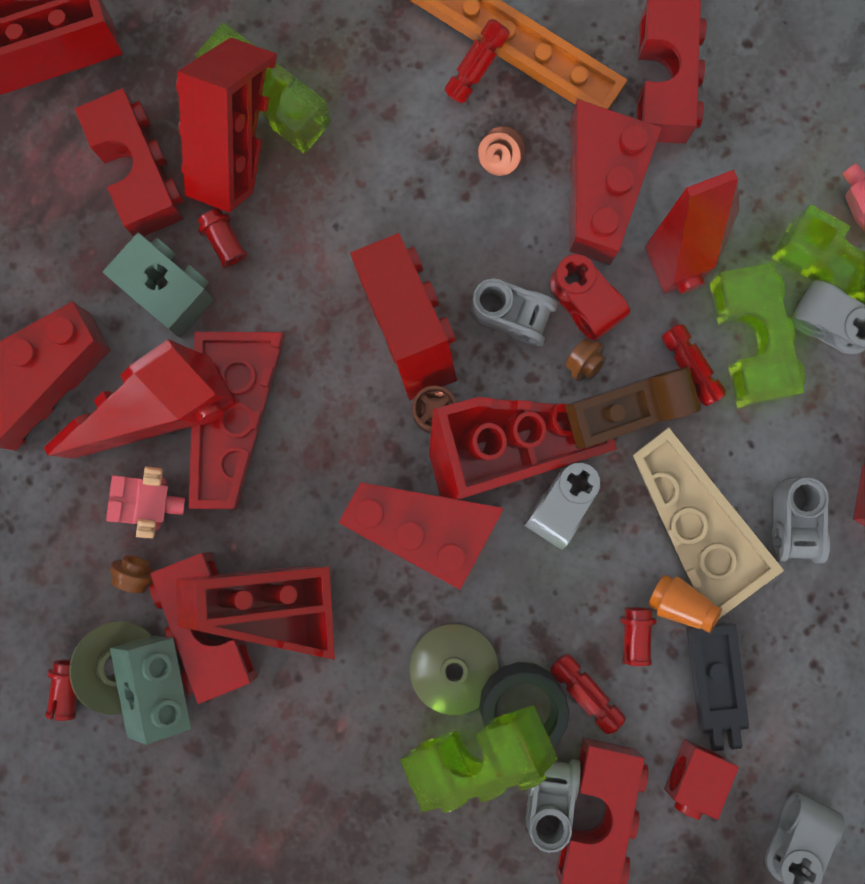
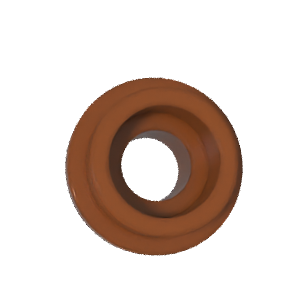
M588 339L582 340L574 348L565 365L572 372L571 377L576 381H581L585 377L592 379L605 363L606 357L602 355L604 345L599 341L592 343Z
M126 555L123 557V560L112 562L110 567V573L113 575L111 583L116 588L126 592L144 593L147 591L148 585L153 583L150 573L155 570L149 567L150 562L134 555Z

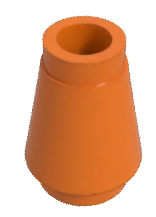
M663 575L649 601V607L657 610V616L700 630L703 629L708 633L712 632L722 612V608L714 605L711 600L679 576L673 579Z

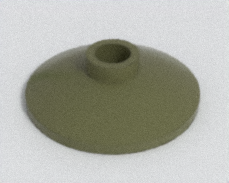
M124 621L108 622L89 631L76 646L70 661V683L77 698L86 707L95 712L107 715L122 714L115 673L108 675L105 672V664L112 658L110 648L151 637L152 635L141 626Z
M445 624L427 632L416 644L409 666L410 680L420 700L431 709L448 715L465 714L479 708L483 687L489 677L499 670L497 655L489 640L476 629L463 624ZM451 663H458L463 668V674L458 679H450L445 673L446 667Z

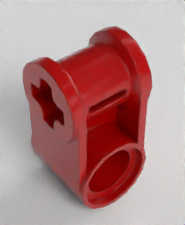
M580 254L569 255L563 258L552 273L549 281L550 291L570 314L578 329L589 340L593 342L598 341L630 315V308L624 297L609 284L594 266L593 262L586 256ZM576 274L580 280L569 285L565 281L566 276L570 277Z

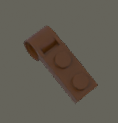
M690 367L667 371L565 405L577 448H587L661 421L677 419L701 411Z

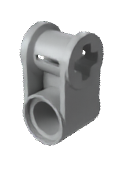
M491 278L478 284L471 299L470 311L475 321L483 326L508 334L510 337L523 343L543 346L546 340L543 332L550 313L557 310L558 302L542 293L525 290L500 279ZM486 294L497 296L501 300L502 309L497 312L485 310L480 303V297ZM533 311H534V312H535L534 319H533V321H532V324L529 325V322H530V320H531V317H532V314H533Z
M818 280L812 281L791 316L790 324L798 331L819 339L841 353L856 355L865 350V304L848 296L843 290L830 283Z
M574 463L563 467L547 492L541 496L524 526L563 550L576 533L584 514L599 492L600 477L597 471L585 463ZM583 472L585 474L583 482L588 486L585 492L576 491L572 495L569 492L572 484L567 481L569 474L576 476Z
M809 477L784 479L774 489L771 551L772 556L778 563L787 562L788 558L812 559L815 564H823L828 559L830 552V536L828 532L829 495L824 484L817 479ZM800 486L807 494V502L801 509L796 507L793 500L794 492ZM805 541V544H794V542Z
M541 754L531 757L525 820L534 845L542 851L548 853L558 852L564 849L570 841L575 802L580 785V761L577 759H571L569 763L544 760ZM546 815H554L559 818L557 830L550 835H543L536 831L538 821Z
M798 792L791 794L782 808L778 826L766 850L765 864L769 873L777 880L782 881L783 884H821L832 853L842 838L844 831V818L842 814ZM777 855L781 857V861L776 859ZM792 862L797 864L795 869L789 868ZM806 870L811 873L810 877L805 874Z

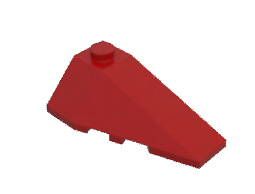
M734 169L686 187L645 245V250L664 294L676 289L679 290L680 294H685L705 284L704 278L716 267L740 211L738 178Z
M168 339L126 368L120 374L124 383L112 393L110 391H102L94 399L97 409L93 413L74 418L44 447V450L48 456L74 459L196 425H206L221 417L224 413L223 408L232 403L234 399L209 356Z
M474 397L433 409L429 457L440 497L462 499L617 450L615 439L613 438L587 448H577L565 408L567 404L564 403L552 404L526 400Z

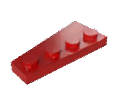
M194 332V350L211 358L234 401L223 408L224 413L217 420L206 425L191 427L189 509L237 510L285 339L283 332Z

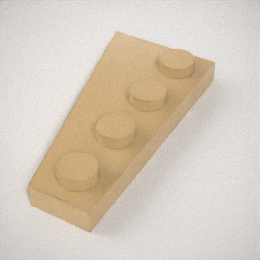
M670 428L663 430L632 454L691 586L711 600L714 605L722 608L719 619L784 571Z

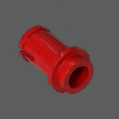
M217 208L199 217L197 220L200 225L198 232L201 236L207 237L223 268L231 267L247 256L246 251L242 248L228 224L231 221L228 214H223L221 209Z
M626 607L624 616H620V622L624 623L622 663L631 666L652 665V625L657 623V619L652 617V609Z
M69 659L55 660L53 668L47 671V677L51 678L48 707L45 713L47 719L54 718L56 721H68L76 718L77 696L70 683L69 667L71 660Z

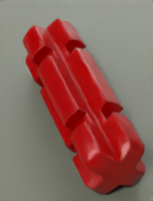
M490 19L481 31L483 37L481 40H475L456 69L459 72L458 75H452L445 86L444 91L458 103H464L473 91L471 88L472 84H478L497 55L494 51L497 47L502 48L510 35L509 30L497 20Z
M676 325L662 335V340L669 352L674 350L676 356L673 358L680 368L690 367L694 385L698 389L696 391L697 396L703 405L709 406L722 399L726 395V390L719 379L714 381L711 376L714 374V371L697 344L692 345L689 339L692 336L685 325Z
M570 654L558 658L550 668L551 674L560 684L563 682L567 684L566 690L589 716L593 714L596 716L595 723L604 733L610 734L620 729L626 721L623 712L615 704L612 706L609 704L610 698L586 671L584 673L579 671L581 666Z

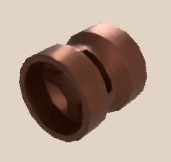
M435 385L425 387L415 396L412 404L413 417L418 428L423 432L431 434L433 409L456 403L450 391Z

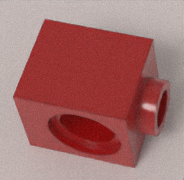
M684 739L664 790L676 801L674 808L681 813L697 820L701 819L702 814L718 820L739 766L721 754Z

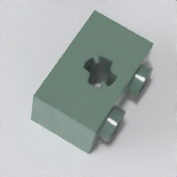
M137 233L103 270V273L165 327L181 338L213 302L212 296L204 289L209 282L190 265L183 271L173 263L172 260L177 255L160 239L156 237L150 243L141 234ZM164 277L168 283L161 289L157 282Z
M151 636L111 647L110 652L127 738L147 745L191 730L174 639L171 637Z

